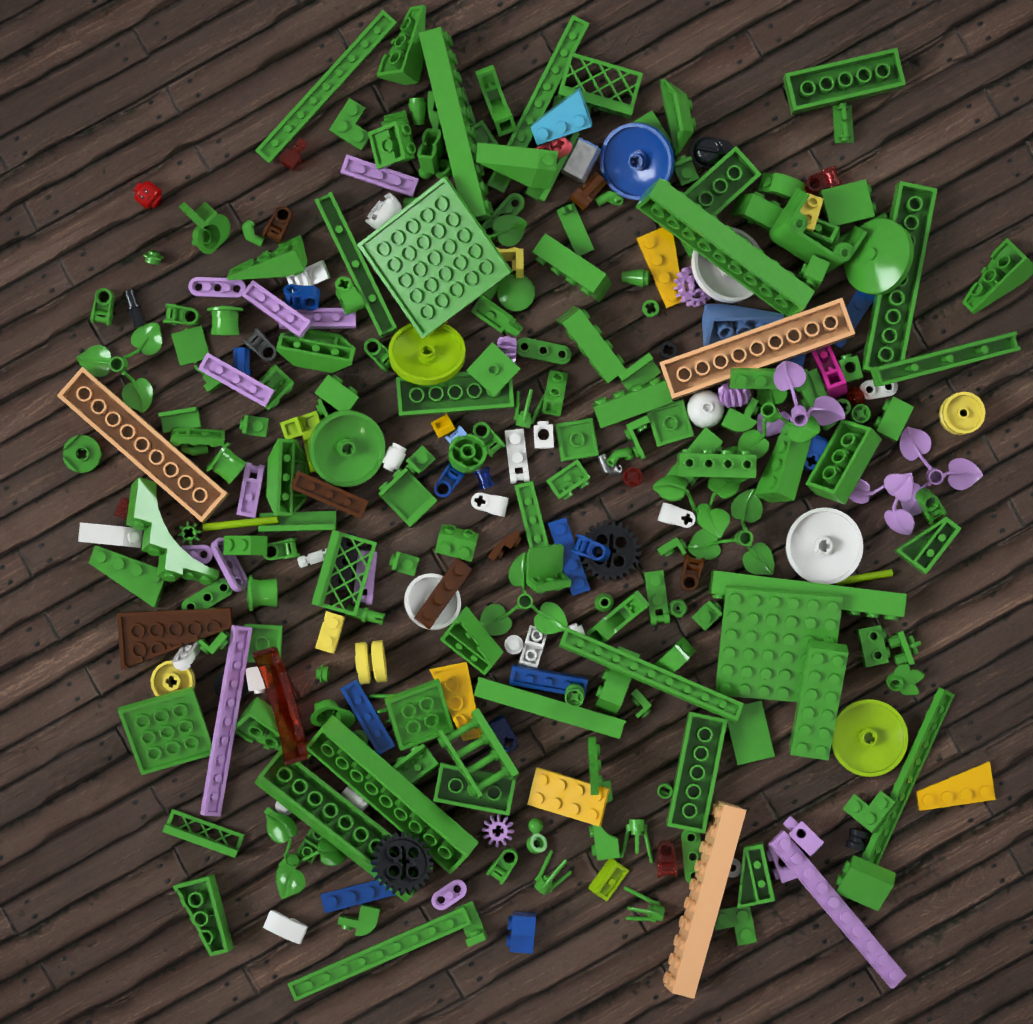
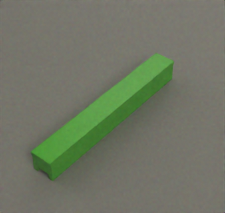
M332 191L319 199H315L317 207L353 282L364 300L365 307L380 338L398 331Z
M1017 331L872 367L870 369L874 386H884L1019 351L1021 348L1018 346L1015 336Z
M478 676L477 679L478 683L474 696L618 739H620L624 724H626V720L580 706L573 708L564 701Z

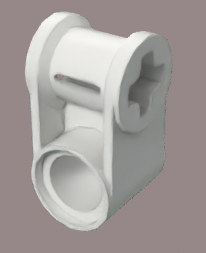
M476 493L471 498V504L477 510L505 517L509 498L493 494ZM479 496H482V500L485 501V504H481L480 507H478L477 503L474 502V500L478 499Z
M665 502L662 504L658 521L684 528L693 526L696 519L693 512ZM689 514L692 522H688L685 525L681 517Z

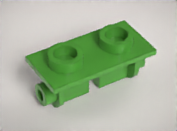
M840 103L839 105H833L835 144L854 143L852 104Z

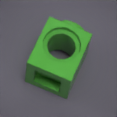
M851 353L840 356L841 360L837 362L846 382L862 379L863 374L858 356L852 357ZM846 363H851L854 366L853 373H848L845 370Z

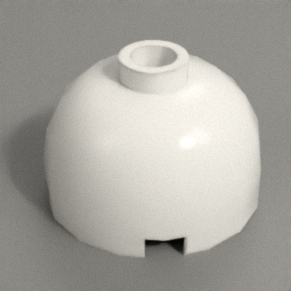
M391 193L384 195L386 198L384 201L379 200L367 216L369 219L365 220L374 229L379 228L402 210L400 202Z
M710 390L696 392L689 399L686 406L689 420L700 428H711L717 425L725 413L718 394Z

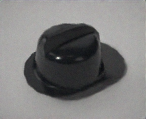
M701 136L692 142L689 150L692 161L695 164L712 168L733 149V146L723 139Z

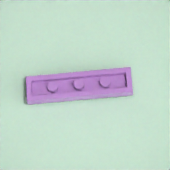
M347 154L340 171L343 175L412 198L419 181L418 178L389 168L377 169L376 164Z
M253 280L241 294L244 299L300 339L312 325L310 320Z
M317 308L314 311L295 309L312 322L309 329L356 328V312L346 315L343 308ZM279 324L280 329H286L284 326Z
M209 353L205 355L198 368L203 373L265 408L275 390Z

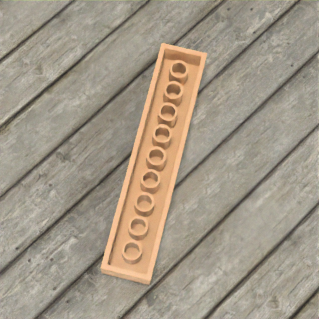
M843 298L662 361L660 362V367L674 401L730 381L731 368H767L855 336V332Z
M81 367L57 395L202 523H205L228 497L229 493L84 367Z
M716 800L715 804L711 806L710 823L707 822L706 837L701 842L699 849L702 852L700 860H696L694 870L697 873H695L694 878L691 879L689 884L691 891L689 897H686L684 902V908L686 909L684 916L680 917L679 934H676L674 938V952L670 954L668 964H670L669 970L665 972L663 978L664 986L673 994L695 998L747 811L737 805Z

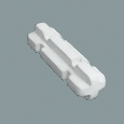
M325 548V551L319 550L309 553L306 557L305 555L298 557L299 566L303 568L308 566L309 563L312 565L324 561L327 548Z

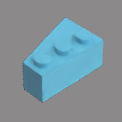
M581 88L576 89L567 98L563 99L554 108L532 123L531 130L537 145L592 127V120Z

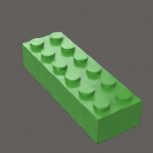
M897 48L785 73L783 77L791 115L902 90L906 85Z
M458 372L451 379L435 385H418L408 382L401 377H396L399 417L514 408L512 379L494 397L468 372Z
M808 639L789 743L790 755L829 761L849 654L847 645Z
M688 711L673 793L666 820L667 826L705 834L728 719Z

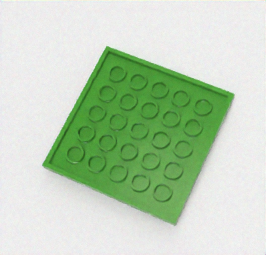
M447 176L435 183L357 244L422 339L426 338L513 272Z
M726 585L715 691L729 697L797 702L808 639L838 643L843 595Z

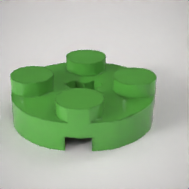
M74 436L65 443L63 448V461L74 472H91L99 465L102 458L99 443L90 436ZM80 449H81L82 451H84V450L87 451V453H86V456H87V457H86L85 459H84V458H80V459L78 458V456H79V452H78V451H79Z

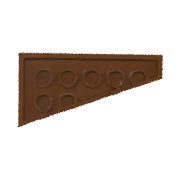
M232 607L118 612L121 670L231 628L233 625Z

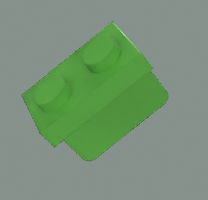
M562 544L535 547L528 550L526 584L536 593L543 594L546 591H559L571 587V579L563 573L564 546Z

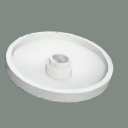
M731 227L736 234L745 237L751 245L760 249L751 236L742 230ZM693 250L691 259L693 275L700 288L707 295L721 302L736 303L754 294Z
M816 508L805 512L791 525L786 538V555L791 567L800 577L813 583L834 584L846 579L858 567L863 554V538L857 524L847 514L833 508Z

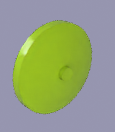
M412 323L394 334L389 344L388 354L392 369L404 380L418 385H435L451 379L461 370L465 362L466 351L463 338L451 326L444 323L426 338L422 339Z
M864 699L847 705L839 712L836 718L831 747L836 759L844 768L860 776L875 777L888 773L901 762L908 746V731L902 716L896 709L882 701Z

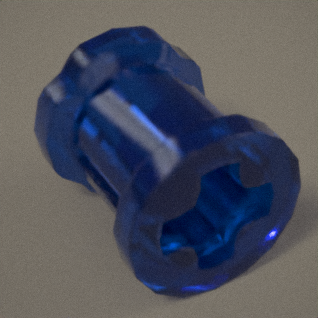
M490 467L473 472L477 476L480 485L479 490L495 485L489 473Z

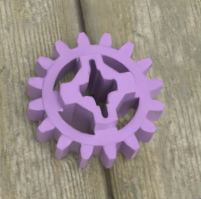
M692 265L682 268L681 272L676 274L678 278L673 281L677 284L673 288L678 290L676 297L681 296L680 302H686L687 307L692 305L693 307H698L706 304V301L710 300L711 297L700 288L693 275L689 276V274H693Z

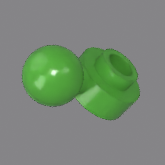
M440 160V167L435 173L437 178L442 179L446 176L448 178L452 175L449 160ZM421 167L419 168L418 173L422 179H430L434 175L432 173H422Z
M538 818L531 819L528 824V828L533 835L527 839V848L533 854H539L547 848V840L540 834L544 825Z

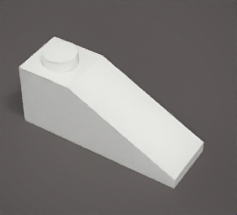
M80 522L78 542L141 548L143 530H136L132 527Z

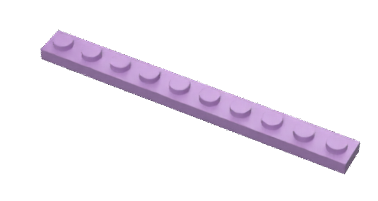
M232 625L200 811V814L203 816H221L252 634V627Z
M781 831L768 844L886 984L894 989L907 975L785 831Z

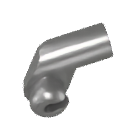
M606 453L597 456L602 471L605 474L619 476L622 473L623 468L621 465L615 464L611 467L607 464L606 460L608 458Z

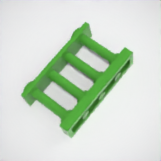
M477 708L472 711L470 722L448 735H445L443 730H440L437 740L442 748L446 747L470 786L468 791L473 798L477 797L479 801L483 796L480 791L503 777H509L512 781L519 776V772L481 711ZM473 728H479L482 733L480 738L457 752L454 750L450 743L451 741ZM484 744H489L492 749L490 751L491 754L467 768L464 766L460 758ZM494 760H499L503 766L501 770L476 785L470 775Z

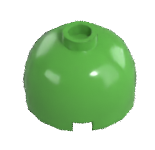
M472 434L455 437L448 449V458L451 466L462 473H473L479 470L487 456L484 442Z

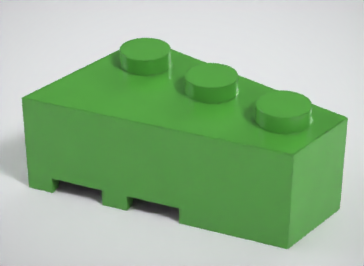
M942 517L897 547L893 552L920 573L927 574L962 528L948 517Z
M467 606L440 639L484 675L488 673L503 653L502 649Z
M763 841L744 845L737 909L775 901Z

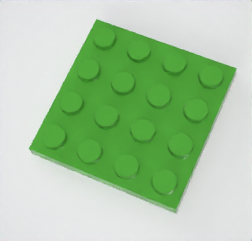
M193 686L118 707L120 719L141 775L210 756L212 740Z

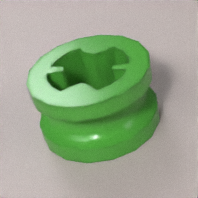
M647 300L642 306V311L647 317H655L659 313V305L655 300ZM650 303L654 304L656 311L652 312V314L647 313L648 309L645 308L647 304L649 306Z

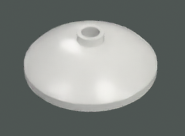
M434 573L423 574L415 578L406 589L404 596L406 612L411 620L422 628L428 629L415 620L414 617L443 577L442 575ZM458 590L428 630L446 628L458 617L461 609V598Z

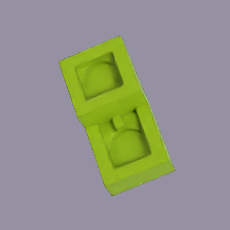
M318 410L300 417L283 421L280 425L285 439H295L301 437L302 432L314 430L322 418Z

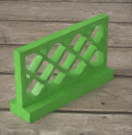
M569 52L557 98L563 100L580 87L587 107L630 119L643 73ZM572 58L579 59L583 67L574 71L571 66ZM596 64L602 72L592 76L588 67ZM585 69L590 78L581 83L576 73ZM611 69L616 70L620 76L612 82L606 74ZM603 74L608 84L599 88L594 79ZM572 75L578 83L573 88L564 86L566 79ZM628 75L637 76L636 84L629 87L624 78ZM622 80L626 89L617 93L612 84ZM592 81L596 90L588 93L582 85ZM610 86L614 96L605 98L601 90ZM627 91L632 98L630 105L623 103L619 97Z
M332 530L311 604L356 616L377 542ZM342 537L351 539L354 547L344 552L340 545ZM354 540L359 541L361 543L356 545ZM363 543L372 545L370 553L363 557L358 546ZM340 548L342 553L338 555V551ZM356 548L361 558L350 563L345 553ZM344 555L349 565L339 570L335 564L336 558ZM369 556L368 561H367V563H366V561L364 560V558H366V557ZM362 560L366 569L365 572L357 575L352 565ZM334 566H335L337 572H335V573L332 574L333 569H334ZM351 567L356 577L345 582L340 572ZM338 573L343 584L333 588L330 579ZM362 575H364V576H363V579H362V582H361V580L359 579V577L362 576ZM357 578L361 585L360 590L352 594L347 583ZM330 585L332 590L327 592L328 586ZM345 585L350 596L340 601L335 590ZM331 592L335 594L338 600L332 606L324 604L326 595ZM356 594H358L357 600L354 598ZM352 597L355 602L354 611L345 610L341 602ZM340 604L342 608H338V607H334V606Z

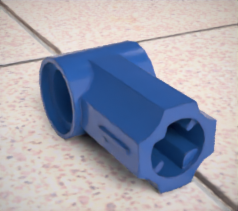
M234 348L233 367L252 377L250 369L251 349Z

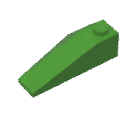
M425 5L409 8L400 25L401 31L396 39L393 38L390 43L393 45L388 55L384 54L376 75L378 78L402 85L417 84L419 82L424 60L419 33L425 31Z

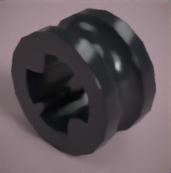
M664 342L659 352L662 358L670 359L676 355L677 348L672 342ZM663 347H672L674 351H671V353L673 354L670 356L668 353L664 354L663 350L665 348Z

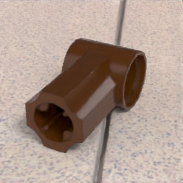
M595 172L582 187L579 186L573 192L569 199L584 211L594 201V197L605 187L607 182L600 174Z

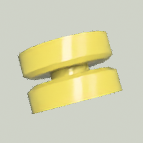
M965 391L955 393L945 399L940 406V423L945 430L954 435L960 436L972 433L984 422L985 407L981 399L973 393ZM960 411L965 412V415L963 417L960 415Z
M383 640L372 641L371 653H369L366 642L355 643V664L360 685L371 683V671L374 672V678L377 683L387 682V666Z
M172 660L165 661L153 671L150 679L151 689L157 697L192 686L195 688L196 676L191 667L180 671L174 668ZM173 677H174V680L177 681V684H174V685H173V684L171 683V679H172Z

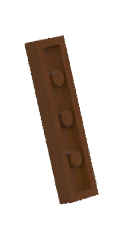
M297 471L290 487L295 491L362 519L369 501L300 471Z
M456 558L414 619L430 629L472 568Z

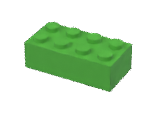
M735 146L684 193L691 201L700 204L706 212L716 216L750 186L761 173Z
M845 419L841 420L809 476L806 485L816 495L845 505L882 438L870 427Z
M441 762L433 801L509 816L516 779L511 781L509 777H503L480 791L483 796L478 801L477 797L473 798L468 791L470 786L457 765ZM479 769L470 776L477 785L497 772Z

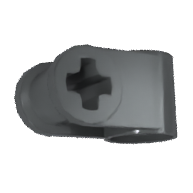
M255 328V332L247 340L244 339L243 342L265 362H275L279 357V353L268 339ZM267 349H273L274 351L273 356L270 358H266L264 355Z

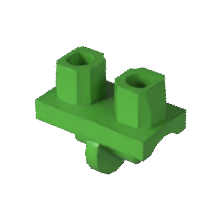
M903 631L895 632L896 635L888 638L887 642L890 649L898 646L901 648L902 653L893 656L896 666L915 664L910 648L913 655L918 654L917 646L921 645V641L915 642L913 635L907 637L908 644Z

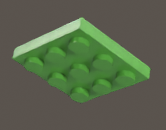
M438 678L384 698L400 751L439 737L438 732L440 730H443L444 734L454 731L442 686Z

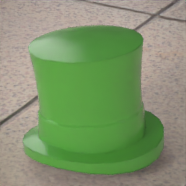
M228 305L207 308V311H211L212 314L211 335H240L238 318L239 312L243 311V308Z
M229 442L221 448L219 453L205 468L207 472L212 470L220 475L228 484L241 473L247 464L246 461L236 456L228 448L230 446Z
M250 575L247 587V605L249 610L253 611V607L258 606L277 607V579L259 580L253 579L252 575Z

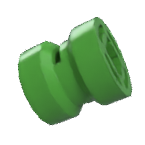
M864 404L854 406L849 412L850 420L857 424L868 421L871 416L869 407Z
M572 683L565 690V702L573 708L581 706L584 701V688L578 683Z

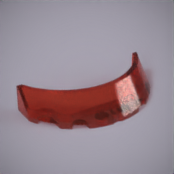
M274 646L252 653L273 709L285 766L309 760L306 747L308 743L303 730L304 726L292 684L287 675V670L280 659L277 647Z

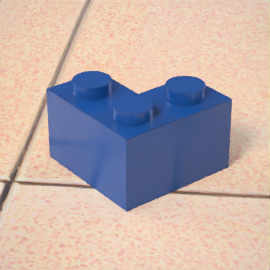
M513 911L512 916H508V930H511V935H507L506 947H510V952L533 954L536 913Z

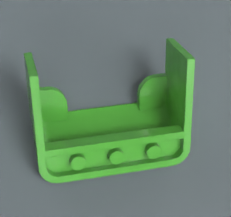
M797 188L772 226L769 233L770 239L806 263H808L812 255L830 262L826 273H829L853 256L867 232L854 225L844 242L838 243L833 251L827 249L803 233L808 225V220L799 211L810 195Z

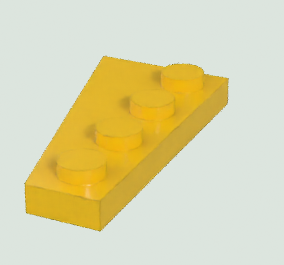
M990 761L917 790L918 810L922 811L996 800Z

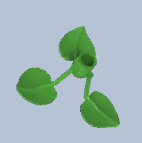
M515 215L500 216L493 222V229L496 233L488 235V237L494 238L498 236L500 244L508 247L514 246L522 239L527 222Z
M147 323L137 328L131 336V344L138 349L123 357L115 356L111 358V352L107 347L94 345L76 357L81 367L87 369L95 377L108 375L110 369L114 372H121L122 375L132 382L126 384L122 390L123 401L130 408L144 413L152 403L153 388L147 379L139 378L135 381L133 377L126 373L129 365L127 359L140 351L145 355H154L161 349L163 339L160 325L158 323Z
M758 389L757 400H759L758 404L761 406V414L764 417L762 419L763 434L761 435L755 429L744 432L739 439L736 454L740 455V451H751V455H757V459H759L768 452L770 443L765 439L767 422L772 423L781 419L790 425L787 434L796 443H804L820 433V425L811 414L804 426H796L793 422L788 421L779 414L775 405H781L785 402L788 390Z
M670 475L661 478L653 485V490L669 501L681 500L686 494L692 506V512L696 513L695 522L718 539L722 538L729 526L730 516L726 511L719 508L711 510L715 496L718 494L723 499L730 498L738 492L740 483H731L723 477H711L708 480V488L714 492L709 505L702 503L696 507L689 490L686 489L688 482L684 478Z
M749 489L740 493L731 504V515L735 519H741L743 530L735 534V538L718 540V538L709 534L704 529H700L693 535L687 550L696 558L701 559L703 557L705 560H712L721 553L718 544L736 542L738 545L747 546L749 550L742 558L743 566L749 573L773 575L774 558L770 548L761 542H757L752 546L753 535L750 531H747L748 528L745 525V521L754 523L759 520L763 512L761 500L754 495L756 489Z
M527 553L518 556L509 570L511 584L515 587L522 586L523 594L518 597L517 605L506 613L503 606L491 604L481 614L480 623L491 636L502 635L510 630L512 621L508 616L518 608L521 610L532 608L538 613L534 618V625L543 634H555L565 631L567 627L566 616L557 604L545 602L540 610H538L533 605L532 597L526 593V586H528L526 584Z
M268 813L266 815L267 832L270 838L279 844L288 841L285 853L283 854L284 859L280 861L276 871V884L281 899L296 895L304 889L306 884L305 877L301 871L295 870L302 862L320 854L321 862L327 866H337L346 860L347 856L325 838L319 840L318 851L302 859H299L295 854H289L292 843L291 838L297 834L295 822L289 816L282 813Z

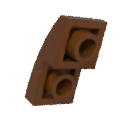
M516 531L504 538L491 551L488 558L493 561L496 558L500 560L505 552L503 549L504 545L510 549L513 546L516 548L522 539L519 536L521 532Z

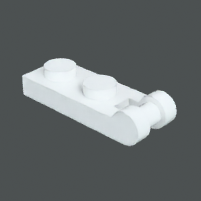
M524 429L506 430L505 440L511 484H515L516 481L530 482ZM515 468H522L523 473L515 474Z

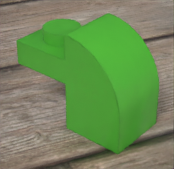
M763 172L758 191L777 195L789 201L796 189L799 188L804 191L806 184L785 174Z
M753 397L750 398L751 400H749L743 414L728 408L720 426L734 433L748 431L757 422L750 417L751 415L755 417L760 407L757 405L759 400Z
M682 637L653 665L674 673L690 659L696 650Z
M363 903L361 904L359 918L340 914L338 924L346 930L356 928L355 936L367 935L375 928L381 907Z

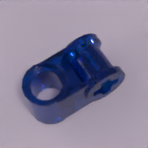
M502 714L488 723L504 750L513 751L517 748L518 739ZM507 737L509 739H514V742L512 743L513 747H505L504 744L506 743L505 739Z

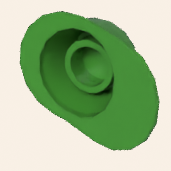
M217 214L202 230L197 226L193 231L191 244L197 246L204 254L208 255L215 252L229 236L230 222L225 215Z
M331 699L316 701L314 713L310 717L311 723L322 727L332 715L347 728H350L355 722V716L352 712L340 708L338 703Z

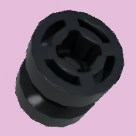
M850 828L849 835L851 838L846 841L845 847L864 852V840L867 839L868 832Z

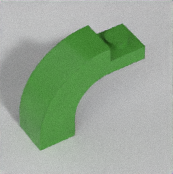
M491 65L475 71L481 93L499 137L516 131L517 128L513 115L503 95L494 66Z
M637 590L595 624L586 634L588 637L605 643L650 604Z

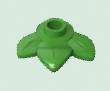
M902 664L895 668L894 673L887 676L886 684L892 691H900L904 695H917L919 690L916 683L924 678V674L916 669L910 670L909 664Z

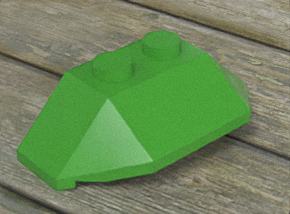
M661 79L660 88L669 136L672 141L671 147L675 158L678 157L693 135V129H696L695 118H691L690 111L693 110L691 99L687 98V94L667 80Z
M308 329L301 339L290 331L280 333L276 351L292 365L328 373H334L352 365L356 350L340 334Z
M278 438L268 457L266 497L276 516H294L307 499V495L290 488L297 471L308 475L309 470L306 454L296 439Z

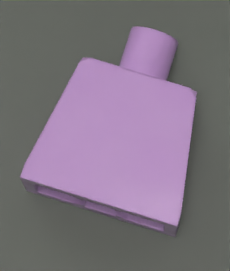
M790 816L783 823L790 831L788 835L810 857L824 844L803 821L798 823ZM799 830L806 834L804 838H800L797 835Z

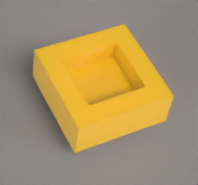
M448 414L431 422L438 438L455 430Z

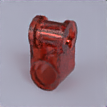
M832 166L809 176L804 182L806 184L804 190L813 195L821 190L842 185L843 183L839 181L836 173L837 167ZM809 181H816L818 188L810 187Z
M661 840L657 845L658 878L667 875L677 877L675 848L669 840ZM669 845L671 851L668 854L661 853L662 846Z

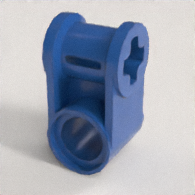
M289 284L284 287V303L294 310L314 311L318 308L321 294L318 287Z
M819 435L811 439L806 459L813 458L815 464L809 466V462L805 461L804 470L813 471L830 440Z
M449 463L435 484V495L441 499L448 498L466 473L457 471ZM440 485H446L449 490L446 494H440L437 488Z
M577 534L578 539L571 552L601 562L606 561L610 557V549L606 545ZM601 547L603 554L601 557H597L596 551Z

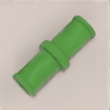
M348 604L346 610L353 612L355 606ZM359 607L356 616L345 614V616L361 619V622L365 623L369 621L383 625L385 620L383 619L385 618V613L372 611L367 607Z

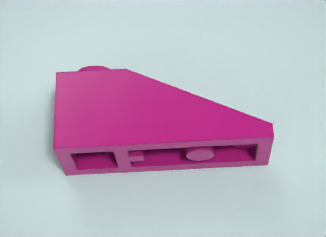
M831 346L812 351L814 362L828 395L836 398L847 394V382Z

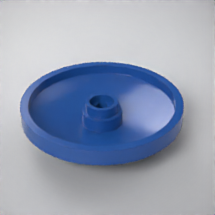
M633 122L616 128L607 136L600 152V168L603 178L614 192L627 199L640 200L646 189L659 178L670 181L674 170V154L668 139L660 130L646 123Z

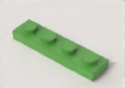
M731 368L729 386L731 389H778L773 379L776 368ZM804 369V370H805V373H806V380H805L804 384H803L802 386H800V387H794V390H806V389H807V380H808V370H807V369Z
M533 481L514 485L529 547L535 548L549 545Z

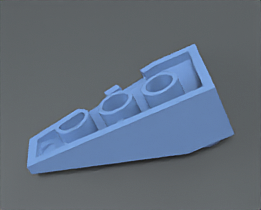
M705 304L702 316L703 346L784 318V314L729 304Z

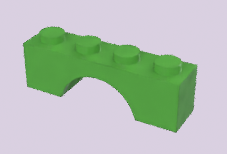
M610 779L602 780V786L610 788L607 803L613 800ZM589 825L590 837H594L595 843L591 845L592 856H596L597 861L620 858L617 836L608 834L602 826Z

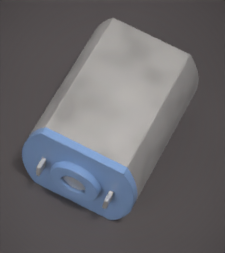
M578 137L560 172L584 184L600 155L601 149L598 145L595 146L593 143Z

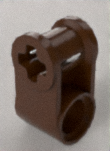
M285 206L278 207L267 223L262 236H268L276 240L277 244H281L293 220L291 210ZM287 211L288 218L280 220V212Z
M685 554L680 579V586L684 591L691 592L697 588L705 558L698 559ZM686 578L693 579L694 586L692 588H687L684 585Z

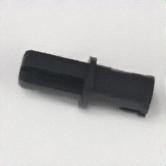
M135 289L124 291L123 294L128 306L126 310L130 313L133 326L135 328L143 326L145 323L140 309L142 306L138 303Z

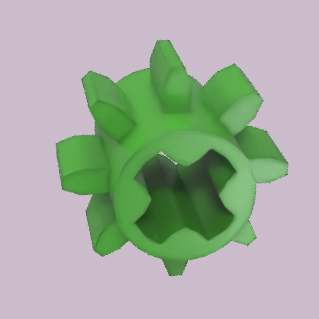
M190 522L186 523V527L179 526L182 532L177 534V536L184 538L182 540L183 544L187 540L190 545H193V540L200 541L198 534L202 533V531H197V523L193 527L190 525ZM193 529L192 533L194 536L187 538L186 530Z

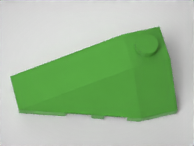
M487 143L477 144V163L516 180L525 186L549 189L556 172L558 151Z
M301 235L278 244L279 248L272 252L264 251L255 261L254 259H249L230 269L227 279L243 280L288 277L293 274L295 276L300 275L305 271L308 263Z
M1008 238L993 251L987 268L984 267L982 269V276L979 281L972 285L962 302L973 314L1023 284L1033 274V263Z
M256 697L248 704L237 719L235 733L248 742H259L267 750L273 748L279 751L282 748L301 764L312 756L305 749V743L276 710L259 697Z

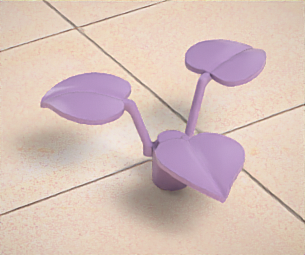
M784 361L777 366L773 377L774 384L780 391L790 389L795 405L791 410V415L785 411L781 413L779 411V414L788 421L790 419L796 426H804L808 422L810 414L822 426L845 419L842 406L830 396L816 398L814 407H809L806 412L804 406L798 405L794 387H800L804 384L806 380L805 370L800 365L790 361ZM760 412L759 415H758V417H757V430H758V431L761 433V435H762V434H763V422H762V419H763L764 417L762 416V414H761V412ZM781 419L772 423L767 422L765 437L781 433L785 422Z
M906 427L903 430L899 442L902 455L909 461L919 457L928 468L926 473L928 482L922 487L914 483L911 499L900 501L902 509L909 512L912 516L922 513L915 499L919 489L931 486V484L938 485L949 475L948 482L950 486L957 490H965L983 477L981 470L973 462L964 458L951 460L948 464L949 471L942 473L937 468H932L922 456V454L928 453L931 448V439L928 434L911 427Z
M912 473L889 474L884 479V485L874 491H870V485L866 481L859 479L849 498L853 502L864 504L869 501V495L872 496L886 488L890 495L895 496L892 510H887L884 514L887 525L897 533L904 535L912 534L915 527L914 518L906 510L896 509L898 500L908 501L913 496L914 482Z

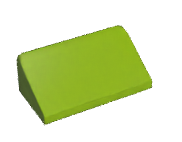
M608 859L588 888L607 902L629 870L615 859Z

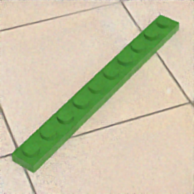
M382 10L260 144L255 152L267 163L271 164L392 31L397 22Z
M572 15L516 126L517 130L513 132L507 146L528 148L533 138L531 125L545 114L562 80L569 52H576L589 27L588 22ZM493 171L487 186L504 194L511 178Z
M566 627L558 645L559 647L735 723L738 721L744 703Z
M940 687L935 693L932 704L926 712L922 726L918 730L917 737L910 748L908 757L890 794V798L897 802V804L875 833L871 834L866 850L862 854V859L876 865L879 864L955 694Z
M462 906L288 982V987L294 1001H298L471 925L472 922L465 906Z

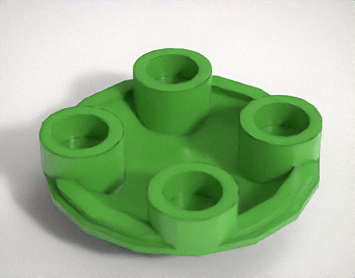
M516 274L508 275L499 283L497 289L498 300L508 310L523 311L530 306L535 297V288L532 281L526 276L524 278H516Z

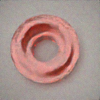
M852 387L847 393V400L851 405L855 406L863 404L865 396L860 388Z

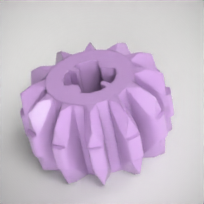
M510 336L499 337L497 347L516 363V338Z
M729 381L721 384V387L718 388L719 400L727 408L741 407L751 400L750 389H731Z
M497 814V820L491 815L490 820L492 823L487 820L484 821V824L489 828H482L483 832H488L483 838L491 837L488 844L491 845L495 840L496 847H499V841H502V844L505 846L507 843L504 838L512 840V837L507 833H514V829H508L513 825V822L506 824L507 816L501 821V814ZM498 825L501 826L500 829L503 828L504 831L500 832V835H495L496 832L493 833V829H496Z

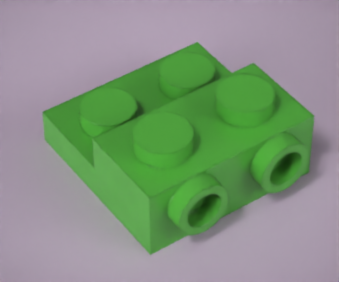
M395 121L368 132L377 169H384L415 158L416 147L410 140L411 128L406 121Z

